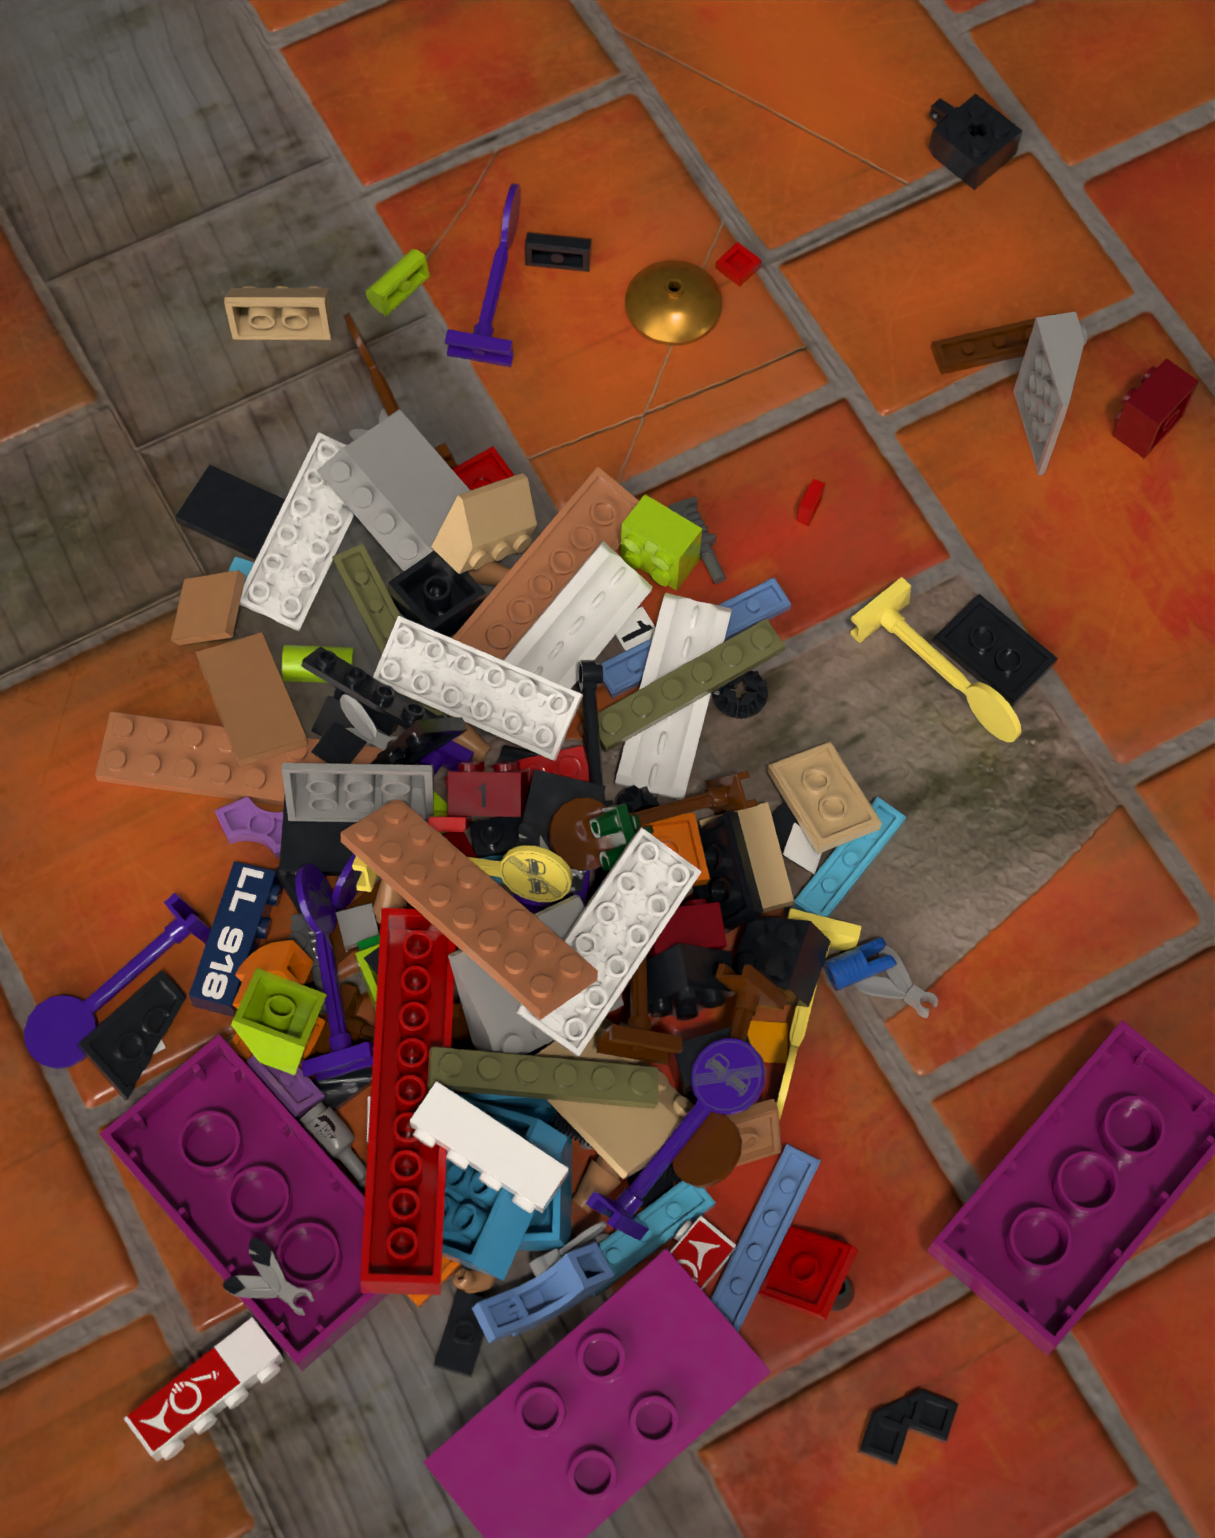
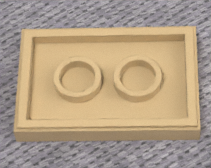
M831 741L768 765V774L817 854L880 830L882 822Z
M765 802L758 804V806L735 811L739 815L763 911L768 912L794 905L795 902L769 803ZM723 814L699 820L701 828Z

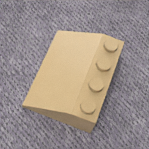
M607 1018L603 1019L579 1057L556 1041L535 1055L539 1057L653 1067L646 1061L597 1053V1038L614 1024ZM658 1071V1105L655 1109L546 1099L623 1179L648 1165L694 1107V1104L689 1099L681 1096L669 1084L668 1078L660 1071Z

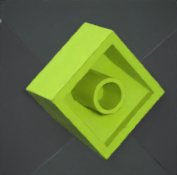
M256 968L231 1026L260 1063L295 1076L317 1024L327 994Z

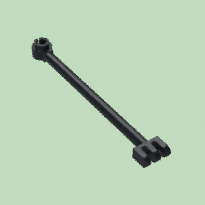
M580 660L578 680L581 693L583 694L589 782L604 786L596 697L597 684L603 683L602 663H596L595 660ZM602 866L596 868L598 888L609 873V871H604Z

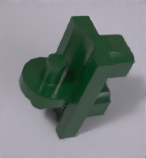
M626 803L602 808L603 813L589 820L592 834L595 838L610 835L612 841V849L600 852L599 858L604 871L612 869L640 828H643L650 834L654 833L652 825L641 826L638 814L629 816Z

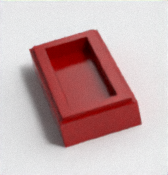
M435 811L429 816L428 825H431L438 832H464L470 826L472 816H447V811Z

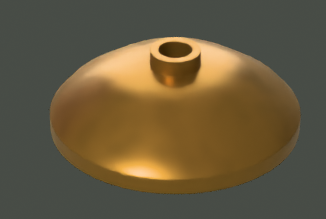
M666 260L645 267L633 277L626 291L625 310L631 325L646 339L662 345L681 346L702 339L714 329L721 315L722 295L714 278L701 267L685 261ZM670 289H677L679 291L673 292Z

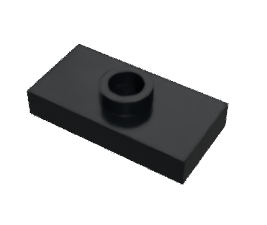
M457 1290L434 1367L472 1378L485 1336L472 1308L478 1302L487 1298Z

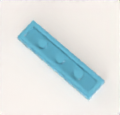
M877 796L871 806L882 822L880 830L837 846L794 900L795 904L793 906L800 911L829 918L902 826L906 816Z
M681 1181V1183H678L637 1215L649 1228L640 1241L617 1230L598 1244L614 1277L596 1291L593 1296L596 1298L674 1238L688 1220L693 1223L713 1208L716 1202L705 1188H696Z

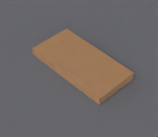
M262 632L196 652L198 664L240 767L308 746L307 737Z

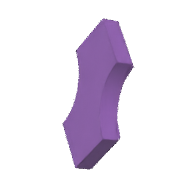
M244 797L215 810L229 844L240 841L257 842L269 848L276 858L280 857L283 812L262 810L249 797Z

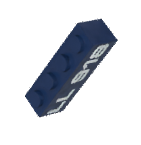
M234 861L189 993V998L194 1007L232 1017L235 1016L238 1009L233 1005V1002L242 984L235 974L245 959L259 949L261 940L268 938L272 925V919L269 918L272 906L277 907L281 900L283 886L279 883L276 871Z

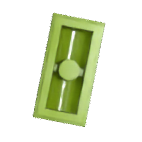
M411 249L365 291L371 305L385 317L398 307L430 277L426 256L416 249Z
M284 645L282 652L283 681L328 683L301 666L303 659L320 646ZM321 646L355 666V647Z

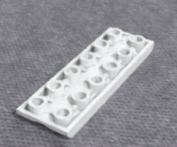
M319 432L243 585L240 605L268 616L297 631H300L333 562L332 556L336 555L355 515L317 472L319 468L347 445Z
M601 541L502 660L571 689L578 681V665L580 660H595L651 592L653 587L604 541Z
M665 593L639 690L724 643L732 609ZM711 693L625 741L615 785L627 788L633 785L638 788L647 786L651 794H658L659 796L676 800L684 799Z
M398 616L373 675V678L391 686L395 691L453 717H462L465 722L553 761L557 759L568 728L583 697V694L401 616Z
M640 828L563 939L598 970L597 981L541 1020L521 1003L516 1013L579 1057L702 871L646 830Z

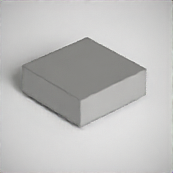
M372 903L336 912L345 950L358 947L357 942L379 934L375 915L372 911Z

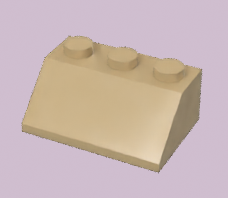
M245 286L242 288H230L224 298L233 340H331L332 302L329 288L316 286L308 288H287L284 286L255 288Z
M521 473L458 495L431 548L459 574L471 569L477 570L487 563L498 562L508 555L525 551L532 542L531 535L537 526L528 477Z

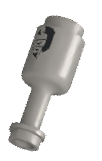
M321 1101L301 1117L298 1122L331 1160L335 1158L341 1160L358 1181V1185L355 1187L365 1194L367 1168L351 1149V1144L355 1137L331 1106L327 1108Z

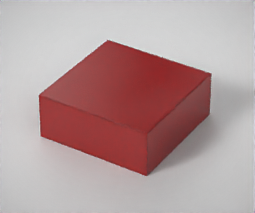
M736 242L716 261V269L740 287L761 268L762 260L739 242Z
M814 478L812 479L799 505L797 522L809 527L822 502L825 483Z

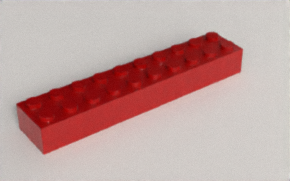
M382 908L360 1271L361 1293L441 1295L447 1164L445 1156L447 1155V1150L435 1143L433 1148H430L415 1138L413 1133L416 1129L411 1127L410 1119L431 1090L427 1089L429 1051L431 1047L452 1048L455 978L448 955L456 951V945L416 909Z

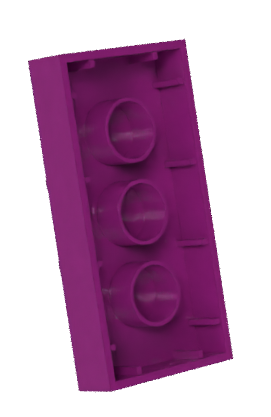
M1122 1020L936 1237L927 1252L1048 1356L1214 1156L1215 1095Z
M219 1034L99 1134L111 1151L223 1281L238 1275L262 1277L249 1254L250 1240L257 1238L266 1243L273 1252L286 1282L298 1289L304 1288L310 1291L315 1301L311 1302L307 1296H301L296 1300V1307L304 1309V1316L296 1314L291 1306L279 1297H238L302 1372L389 1295L361 1293L360 1271L365 1197Z
M665 1249L426 1458L423 1463L483 1538H586L771 1371L671 1253Z

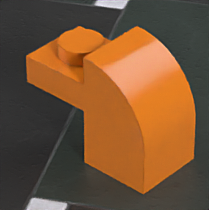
M294 940L273 942L260 947L245 959L235 974L242 984L233 1005L238 1009L256 968L304 985L314 962Z

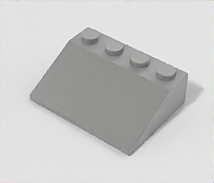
M1076 312L1037 317L1035 319L1013 390L1038 476L1044 475L1070 403L1083 346L1087 343L1086 328L1084 324L1079 323Z
M400 409L342 448L317 470L403 571L434 551L431 546L457 496L470 491Z
M282 763L288 821L358 822L392 800H402L427 823L429 822V816L434 813L433 765Z
M574 895L534 915L563 940L585 907L580 896ZM461 949L448 955L474 1051L525 1055L554 1040L518 1015L516 1010L520 1002ZM621 994L609 1012L624 1005Z

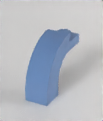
M597 1242L566 1253L556 1264L538 1277L509 1291L480 1301L472 1310L488 1342L492 1343L509 1335L513 1337L520 1335L564 1313L602 1288L614 1277V1274Z

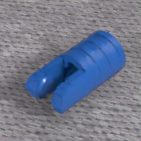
M883 937L874 939L824 961L826 974L836 991L897 965L891 954L867 963L866 958L884 950L887 944Z

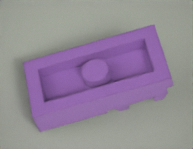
M255 1056L250 1057L246 1064L295 1120L303 1117L309 1108L321 1102L325 1097L308 1077L303 1076L300 1067H298L294 1076L260 1063Z

